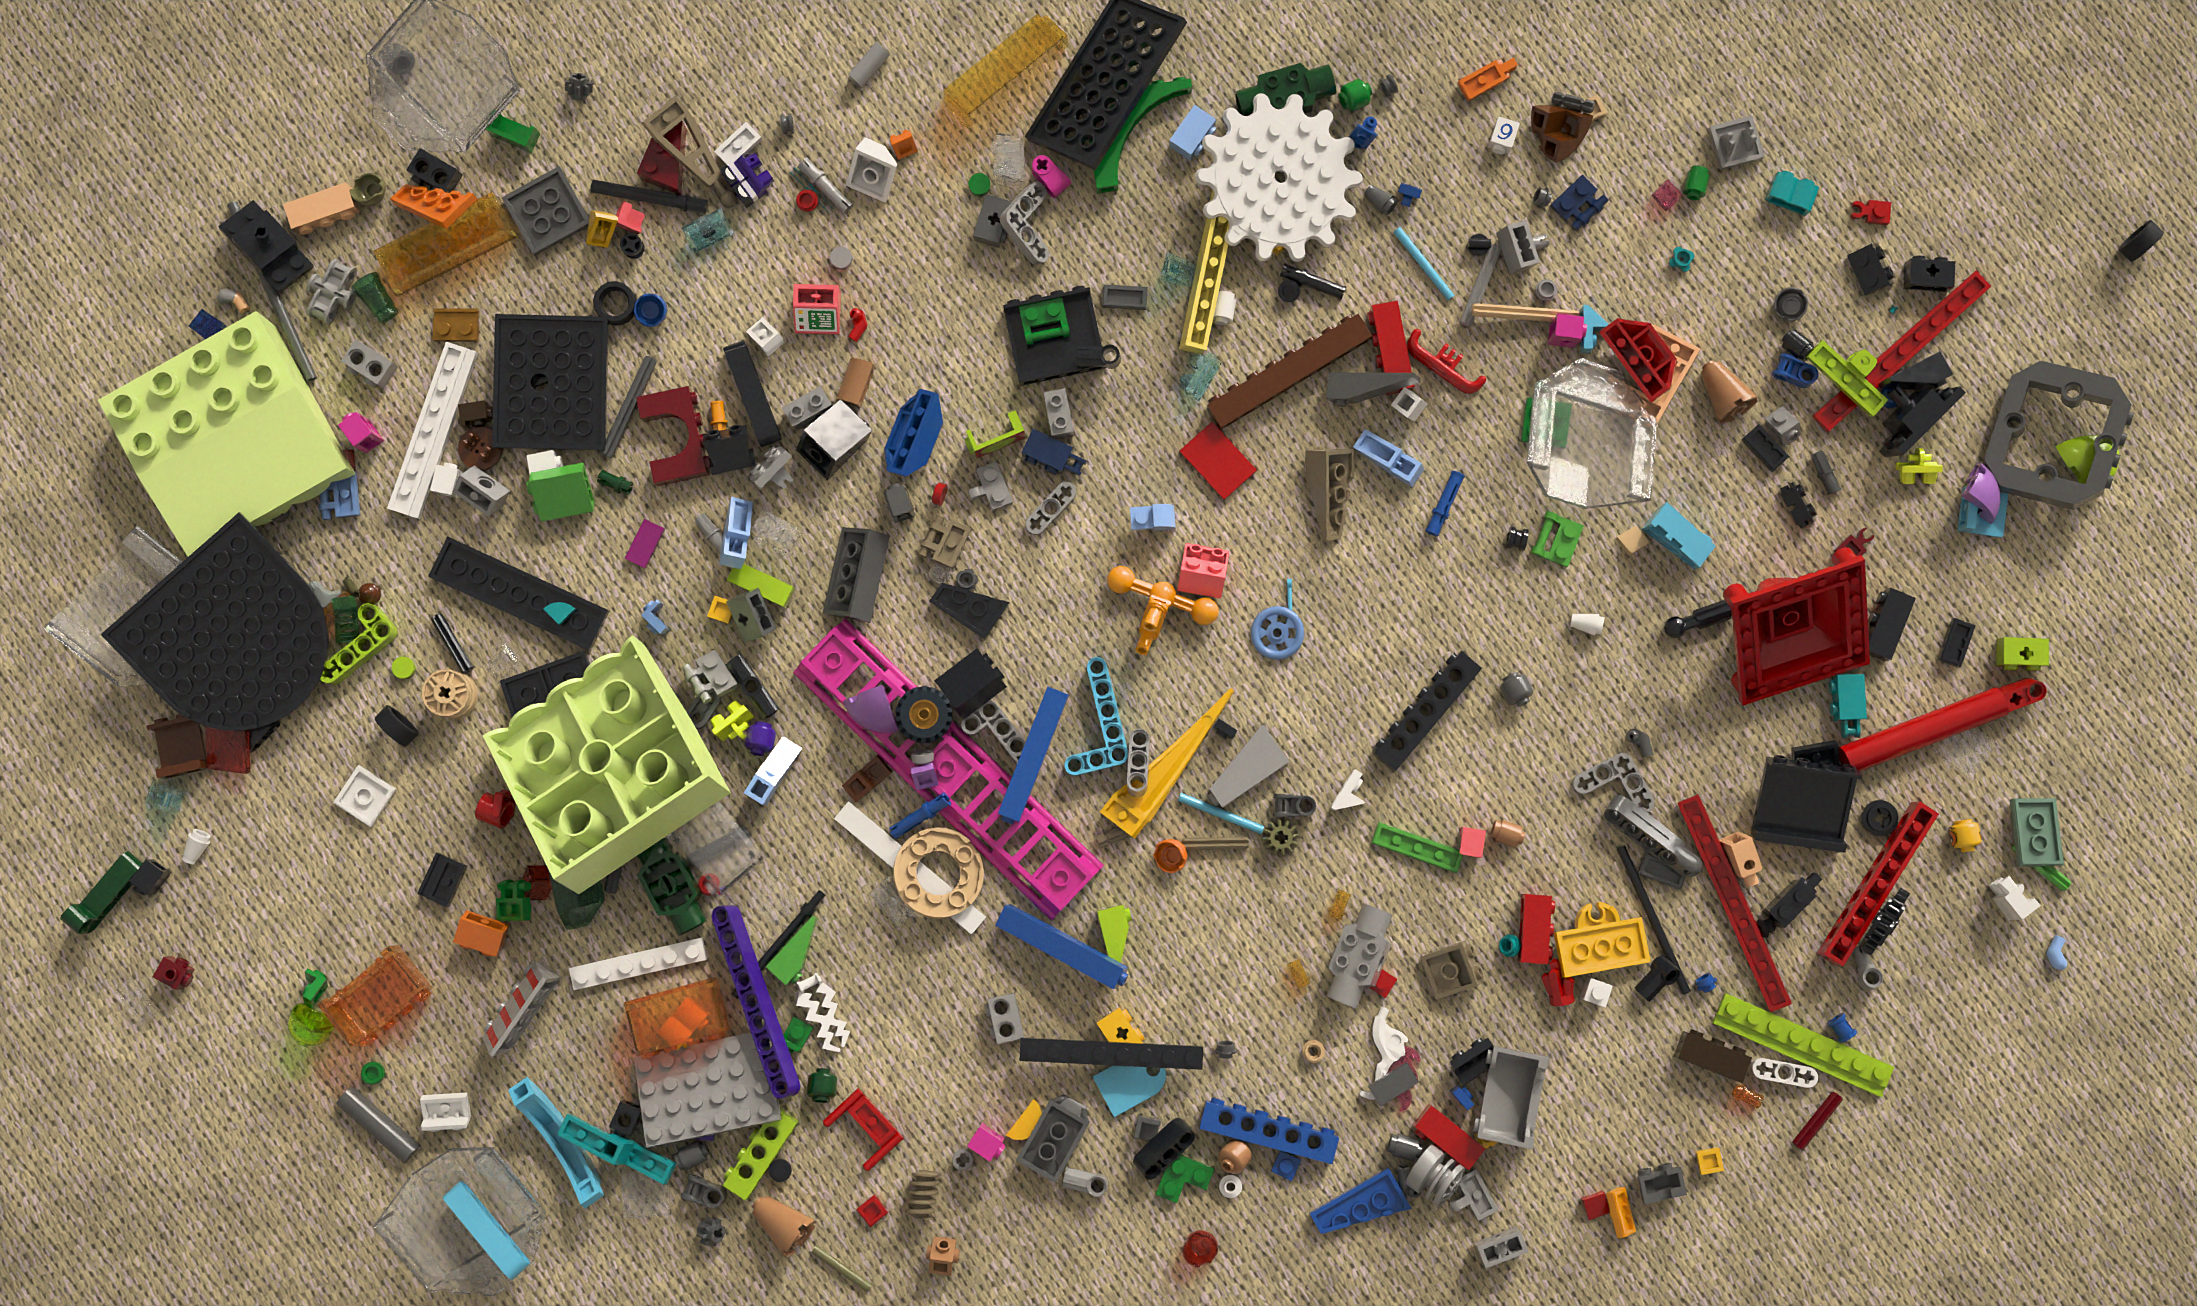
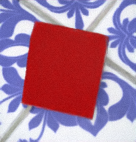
M1599 1191L1581 1198L1588 1220L1610 1213L1605 1192Z

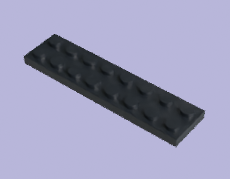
M448 536L428 577L589 651H591L610 612L599 605ZM562 602L573 606L576 611L559 625L544 610L546 606Z

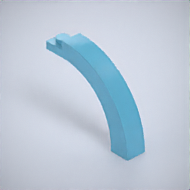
M528 1077L510 1088L508 1091L514 1106L532 1122L550 1145L566 1171L580 1205L587 1208L603 1197L604 1193L600 1186V1177L585 1149L557 1135L564 1117L549 1098Z

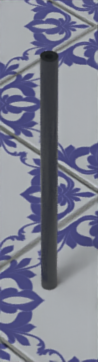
M1621 846L1617 848L1621 860L1664 955L1681 971L1677 983L1682 994H1687L1691 992L1626 846Z

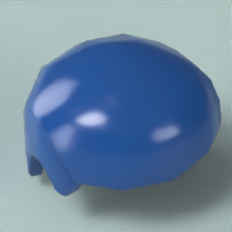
M651 293L640 296L635 302L633 311L636 320L642 325L655 327L666 319L668 309L662 297Z

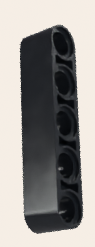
M742 340L723 347L761 448L782 440L745 341Z

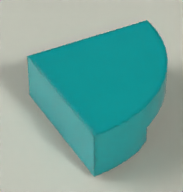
M562 602L552 603L544 608L559 625L576 611L573 606Z

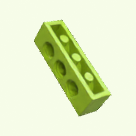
M780 1109L781 1121L763 1124L760 1130L756 1128L749 1137V1140L752 1142L747 1149L743 1147L736 1157L739 1162L735 1168L731 1166L723 1177L726 1179L723 1186L745 1201L750 1197L799 1122L782 1109ZM768 1127L777 1129L778 1135L776 1138L768 1137ZM755 1146L764 1148V1157L759 1158L754 1154ZM747 1165L752 1169L750 1177H745L742 1174V1166Z

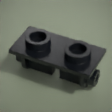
M1794 481L1791 483L1792 488L1786 485L1780 489V496L1783 498L1787 508L1796 504L1797 508L1790 511L1796 525H1800L1802 528L1809 524L1808 519H1811L1812 522L1816 521L1814 516L1817 515V512L1811 503L1807 504L1804 496H1806V492L1802 485H1797Z

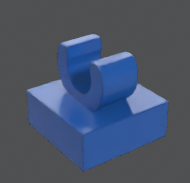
M1401 182L1398 192L1404 194L1401 205L1410 207L1412 198H1420L1422 189Z

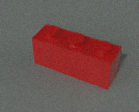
M1521 894L1519 927L1521 948L1518 953V962L1548 964L1549 960H1552L1553 947L1549 946L1550 937L1554 935V924L1551 923V914L1555 913V901H1552V896Z
M1431 1104L1426 1106L1412 1124L1417 1128L1414 1133L1424 1141L1429 1138L1435 1143L1433 1146L1453 1157L1452 1159L1456 1161V1167L1460 1164L1467 1170H1470L1485 1151L1482 1145Z

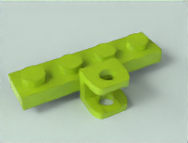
M1821 340L1805 357L1870 417H1874L1888 401L1883 394L1864 378L1873 370L1877 363V359L1866 349L1851 354L1845 361L1824 340Z

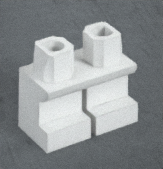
M2009 876L2005 878L1999 877L1989 885L1996 894L1992 900L2008 920H2022L2041 906L2035 898L2026 899L2022 894L2024 885L2015 884Z

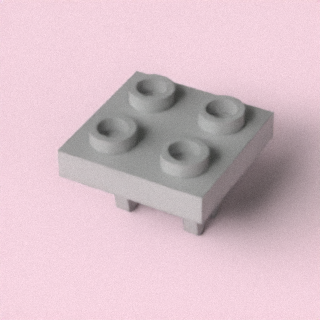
M1752 115L1708 128L1720 170L1758 161L1765 157Z
M779 445L773 446L765 453L764 456L766 458L760 464L756 463V466L749 470L750 475L748 478L759 488H762L771 480L783 489H786L787 485L784 481L793 482V479L783 465L792 456Z

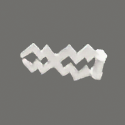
M815 973L813 976L796 983L799 990L796 1006L809 1007L805 1020L821 1023L817 1037L825 1038L822 1049L840 1052V1048L830 1045L834 1033L828 1032L829 1026H838L835 1036H842L841 1047L845 1046L850 1031L843 1030L847 1022L834 1019V1013L838 1004L831 1002V999L836 992L824 984L820 976ZM816 984L819 985L816 992L826 994L821 1007L830 1008L826 1016L816 1014L820 1002L810 1001L809 999L812 994L804 993V990Z

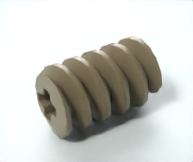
M919 1170V1172L912 1173V1176L917 1178V1181L910 1182V1185L914 1186L916 1190L909 1191L908 1193L914 1197L912 1200H907V1203L912 1205L913 1208L907 1209L905 1212L915 1218L933 1220L928 1214L934 1213L935 1209L929 1205L936 1203V1199L931 1196L938 1194V1190L934 1189L933 1186H938L940 1182L934 1177L941 1176V1173Z

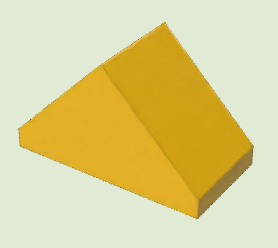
M591 210L586 244L608 248L618 222V217L611 213Z

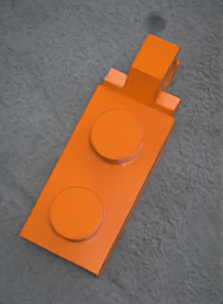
M1514 57L1504 63L1501 60H1495L1460 79L1457 85L1467 102L1505 82L1510 78L1509 73L1517 69L1518 64Z

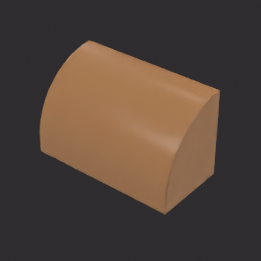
M851 358L836 401L842 400L845 404L860 409L875 370L874 364L865 360Z

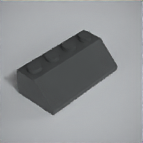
M842 527L823 614L855 621L871 622L888 549L889 535L871 529Z

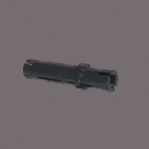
M1284 263L1282 269L1290 273L1282 270L1280 277L1298 282L1299 286L1303 284L1340 300L1342 299L1344 294L1335 291V289L1345 292L1346 286L1308 273L1306 269L1300 270Z

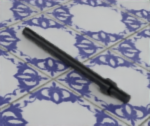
M818 890L808 903L805 902L800 908V913L758 961L761 971L805 919L814 914L815 908L826 896L825 893ZM735 988L731 992V995L738 999L739 997Z

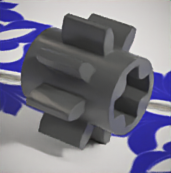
M573 73L569 80L565 81V91H568V95L574 100H585L589 93H593V82H589V78L583 73Z
M705 1217V1220L699 1223L696 1236L702 1238L700 1240L701 1244L716 1246L717 1243L722 1241L725 1235V1227L720 1225L722 1220L715 1217L712 1219Z

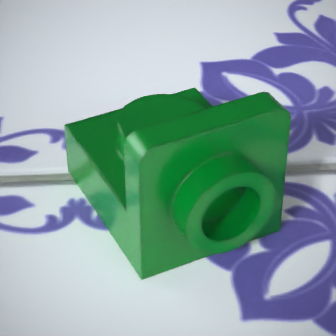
M307 968L305 978L310 983L305 987L302 995L304 1005L313 1009L328 988L326 976L318 970L312 971Z
M795 1016L783 1034L788 1050L792 1054L795 1051L800 1052L814 1028Z

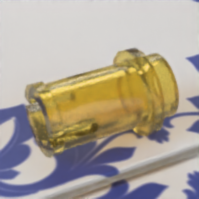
M1337 889L1333 905L1328 909L1330 911L1329 916L1342 920V917L1346 915L1344 911L1351 894Z
M1300 958L1286 964L1294 978V986L1297 985L1298 989L1311 984L1309 981L1311 977L1307 976Z

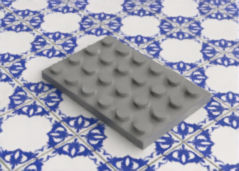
M751 1033L689 1045L686 1049L681 1047L679 1050L675 1048L634 1057L646 1148L782 1120L779 1099L773 1096Z

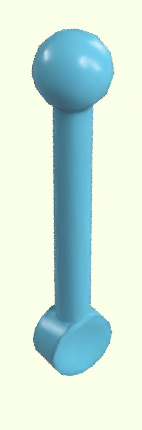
M1287 579L1288 609L1292 610V579Z

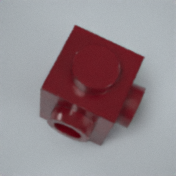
M167 956L162 958L152 977L175 990H179L191 984L194 978L192 973L195 969L189 966L190 962L184 958Z

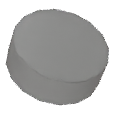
M842 246L833 249L830 254V261L836 269H847L852 264L853 258L849 249Z
M929 749L915 750L911 752L912 762L918 765L929 764L934 760V752Z

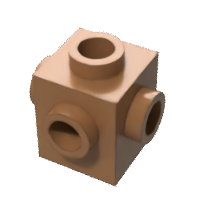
M934 1236L933 1243L928 1245L926 1259H929L928 1273L951 1276L953 1263L958 1264L960 1252L959 1249H956V1239Z

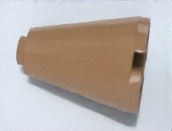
M1712 360L1702 367L1701 377L1717 420L1721 424L1735 420L1733 416L1739 413L1741 415L1745 414L1758 402L1756 394L1720 361L1714 362Z
M769 1196L759 1197L752 1205L754 1209L752 1214L781 1254L786 1258H789L796 1252L793 1250L794 1247L802 1246L815 1228L813 1224L816 1221L813 1218Z

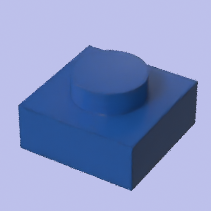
M1456 1085L1450 1090L1464 1109L1468 1111L1474 1106V1103L1471 1101L1473 1096L1465 1087L1461 1089Z
M1280 1150L1271 1172L1292 1181L1301 1159Z

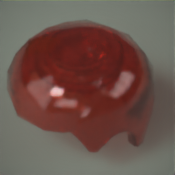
M1204 1230L1190 1233L1183 1244L1184 1259L1188 1264L1197 1268L1206 1263L1210 1264L1218 1253V1241L1212 1233Z

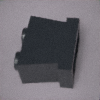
M733 425L729 429L720 431L715 429L703 434V444L710 457L712 475L756 466L753 448H748L747 425Z

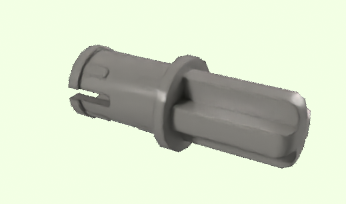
M703 513L696 518L695 523L706 535L705 539L709 540L720 554L723 538L720 533L721 530L716 528L707 515Z

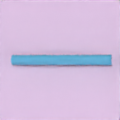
M1397 228L1393 232L1444 297L1448 301L1455 296L1426 258L1402 228Z
M1181 793L1179 796V802L1256 833L1262 834L1263 825Z

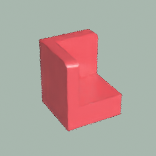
M625 201L622 202L616 213L618 217L616 226L633 234H640L642 231L640 227L645 214L632 209L631 204Z
M1461 827L1459 853L1482 858L1486 831Z

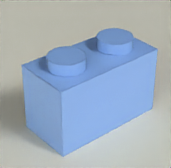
M1194 105L1169 140V147L1190 161L1194 155L1198 157L1204 149L1202 146L1203 138L1206 135H1214L1217 130L1215 127L1216 119Z

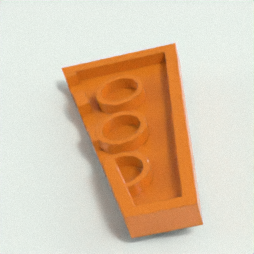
M405 184L390 198L395 206L446 229L453 225L478 200L474 193L461 195L459 191L453 190L451 193H446L443 189L435 188V190H428L427 187Z

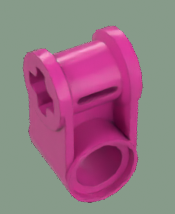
M1045 155L1035 157L1032 163L1033 176L1045 186L1050 196L1056 198L1072 184L1070 179L1049 157ZM1038 165H1040L1041 167L1045 165L1046 170H1038Z

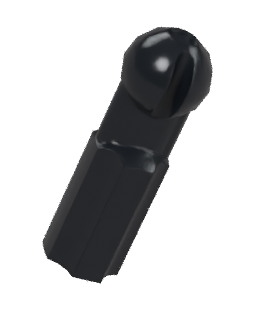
M1725 600L1693 610L1692 615L1680 618L1674 616L1667 619L1664 630L1668 636L1680 638L1688 629L1697 627L1700 630L1731 619L1732 611Z

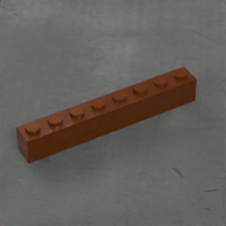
M1359 313L1355 316L1349 314L1340 320L1341 324L1335 328L1329 326L1321 332L1322 336L1317 339L1314 337L1309 338L1303 343V347L1297 351L1295 348L1289 350L1284 354L1285 358L1279 362L1277 360L1271 361L1265 366L1266 369L1264 371L1251 373L1246 377L1247 381L1242 384L1238 382L1233 384L1224 395L1220 396V394H1217L1210 398L1206 409L1217 427L1223 430L1370 341L1372 334Z

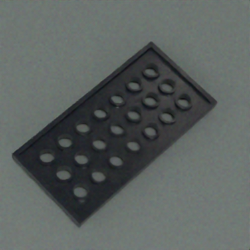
M1109 0L1024 137L1036 145L1096 170L1186 26V19L1141 0ZM1127 14V17H1126L1125 20H1123V21H1118L1121 16H1124V15ZM1145 21L1142 27L1135 28L1137 23ZM1162 28L1159 34L1153 35L1156 29ZM1116 33L1114 38L1107 40L1109 34ZM1133 40L1131 45L1124 47L1126 41ZM1150 46V50L1147 53H1141L1143 48ZM1105 51L1103 56L1096 58L1098 52ZM1122 58L1120 63L1113 65L1115 59ZM1139 65L1136 71L1130 72L1132 66ZM1093 69L1089 76H1084L1087 70ZM1110 76L1108 82L1101 83L1104 77ZM1127 83V87L1124 90H1118L1120 85ZM1082 87L1078 94L1073 95L1076 88ZM1099 95L1097 100L1090 102L1092 96ZM1116 102L1113 108L1107 109L1109 103ZM1070 106L1067 112L1061 113L1064 107ZM1087 113L1083 120H1078L1081 114ZM1104 120V124L1101 127H1095L1098 121ZM1059 124L1055 131H1050L1053 125ZM1076 131L1072 138L1067 139V135L1070 132ZM1093 139L1090 145L1084 146L1086 140Z

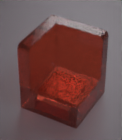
M527 865L522 879L531 883V889L524 892L525 897H530V901L547 900L554 884V879L547 865Z

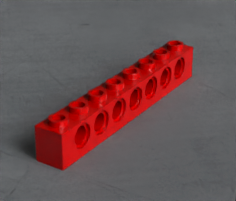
M1920 801L1910 803L1898 822L1896 829L1891 833L1816 954L1835 966L1844 967L1939 813Z

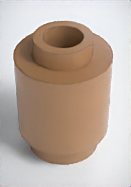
M1495 820L1490 837L1495 838L1494 841L1516 848L1518 844L1522 845L1525 832L1522 831V826L1505 820Z

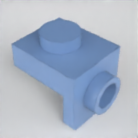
M659 600L650 601L643 608L645 612L641 616L649 622L646 626L655 635L659 632L664 636L670 629L655 615L664 605Z

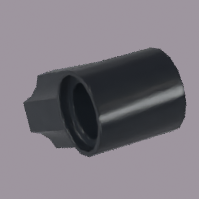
M1114 345L1077 346V366L1115 369L1121 363L1120 352ZM1113 352L1116 354V358L1113 361L1105 360L1106 354Z
M1664 955L1658 956L1653 960L1650 966L1651 971L1634 987L1649 1002L1665 985L1674 984L1681 975V971Z

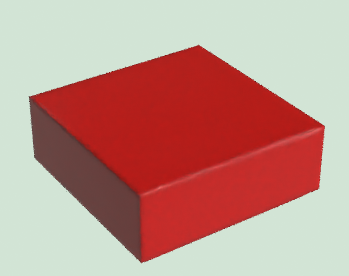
M875 1194L856 1209L869 1227L873 1226L888 1213Z

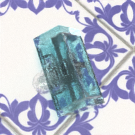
M721 208L708 215L701 214L697 217V220L681 227L694 253L734 234Z

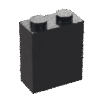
M977 648L934 680L963 719H966L1007 687L1002 681L1005 678L998 667L993 669L991 667L994 664L987 653L982 655Z

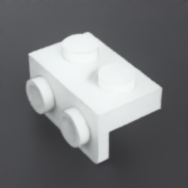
M468 1093L422 1095L420 1099L423 1115L422 1131L436 1132L445 1129L461 1130L467 1128L471 1118Z

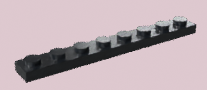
M1021 1037L1019 1061L1202 1070L1203 1046Z

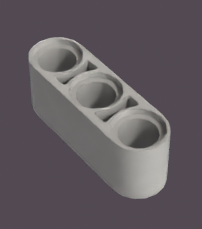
M1135 729L1129 738L1127 789L1133 797L1143 796L1147 792L1150 737L1144 729ZM1143 738L1146 742L1143 745H1136L1134 740ZM1136 759L1144 761V765L1141 767H1136L1132 763ZM1134 781H1141L1143 786L1135 789L1131 784Z

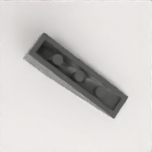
M1329 372L1326 399L1333 402L1334 406L1346 407L1347 404H1355L1420 383L1421 378L1415 373Z

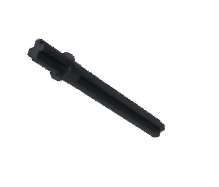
M592 180L590 187L593 193L681 208L685 212L692 210L706 213L708 209V200L690 197L689 194L684 196L600 180Z

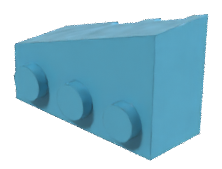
M1668 502L1657 508L1641 529L1695 570L1704 563L1716 547L1709 536L1701 533Z

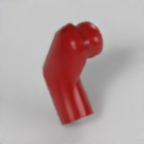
M854 308L849 313L854 328L848 337L857 343L867 329L868 324L864 312Z

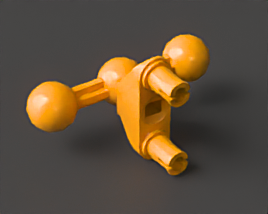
M1126 566L1114 567L1107 575V584L1115 593L1124 594L1131 590L1149 597L1139 628L1140 638L1135 648V651L1141 655H1147L1152 641L1158 638L1168 609L1171 606L1190 612L1193 620L1200 625L1212 624L1218 617L1219 609L1214 600L1202 597L1194 601L1178 595L1174 586L1168 582L1161 581L1152 585L1136 579L1132 570Z

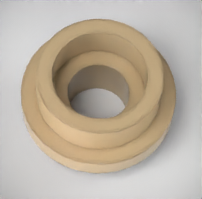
M1310 1040L1304 1044L1302 1054L1308 1062L1317 1063L1323 1059L1325 1048L1321 1042ZM1311 1047H1316L1318 1050L1314 1056L1309 1053Z

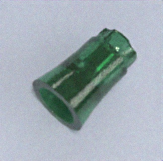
M372 272L363 276L351 286L354 293L364 302L380 323L388 322L399 313L394 306L395 303L385 289L378 272Z

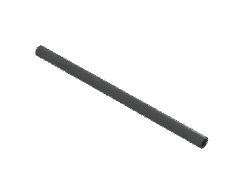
M237 201L227 205L231 216L241 210ZM257 271L306 382L317 379L280 294Z

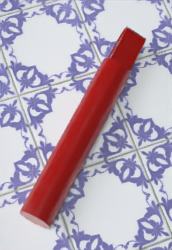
M2023 678L2000 688H1991L1839 747V760L1841 765L1855 766L1861 772L2007 716L2011 711L2042 700L2046 696L2047 688L2044 683L2032 678ZM2034 685V690L2030 694L2029 690Z

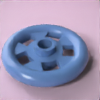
M1282 606L1269 607L1261 611L1254 619L1251 626V640L1261 655L1274 660L1285 659L1295 654L1301 647L1304 640V626L1294 611ZM1278 615L1288 618L1286 624L1276 621ZM1268 619L1272 623L1268 626L1267 630H1264L1261 625ZM1288 628H1295V638H1288ZM1275 629H1280L1282 631L1280 637H1275L1273 635V631ZM1267 635L1268 640L1271 642L1267 647L1261 641V638ZM1286 642L1287 648L1278 651L1276 644Z

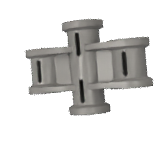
M333 259L323 279L320 278V275L313 274L307 283V291L310 293L315 292L307 307V316L323 320L324 324L329 325L335 318L340 305H343V308L346 310L351 309L357 294L354 291L349 292L348 289L356 276L357 269L352 266L347 267L341 264L338 259Z

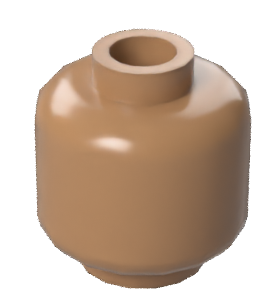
M1229 1140L1218 1154L1221 1168L1233 1174L1241 1173L1252 1159L1250 1147L1243 1140Z

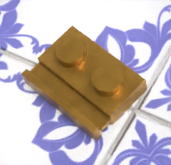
M433 308V341L479 342V309Z

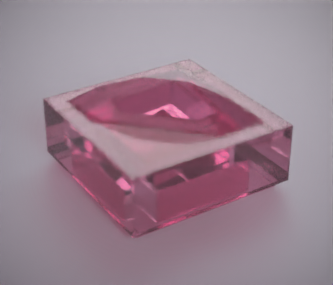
M1667 179L1651 196L1667 211L1681 198L1682 194Z

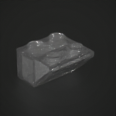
M996 133V140L992 141L994 161L997 160V162H993L994 181L999 182L1000 189L1025 188L1024 139Z

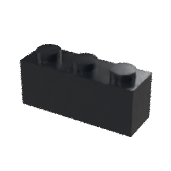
M1888 588L1884 592L1881 591L1876 600V604H1879L1877 610L1872 612L1868 620L1870 625V656L1884 662L1892 660L1915 602V597L1893 588Z

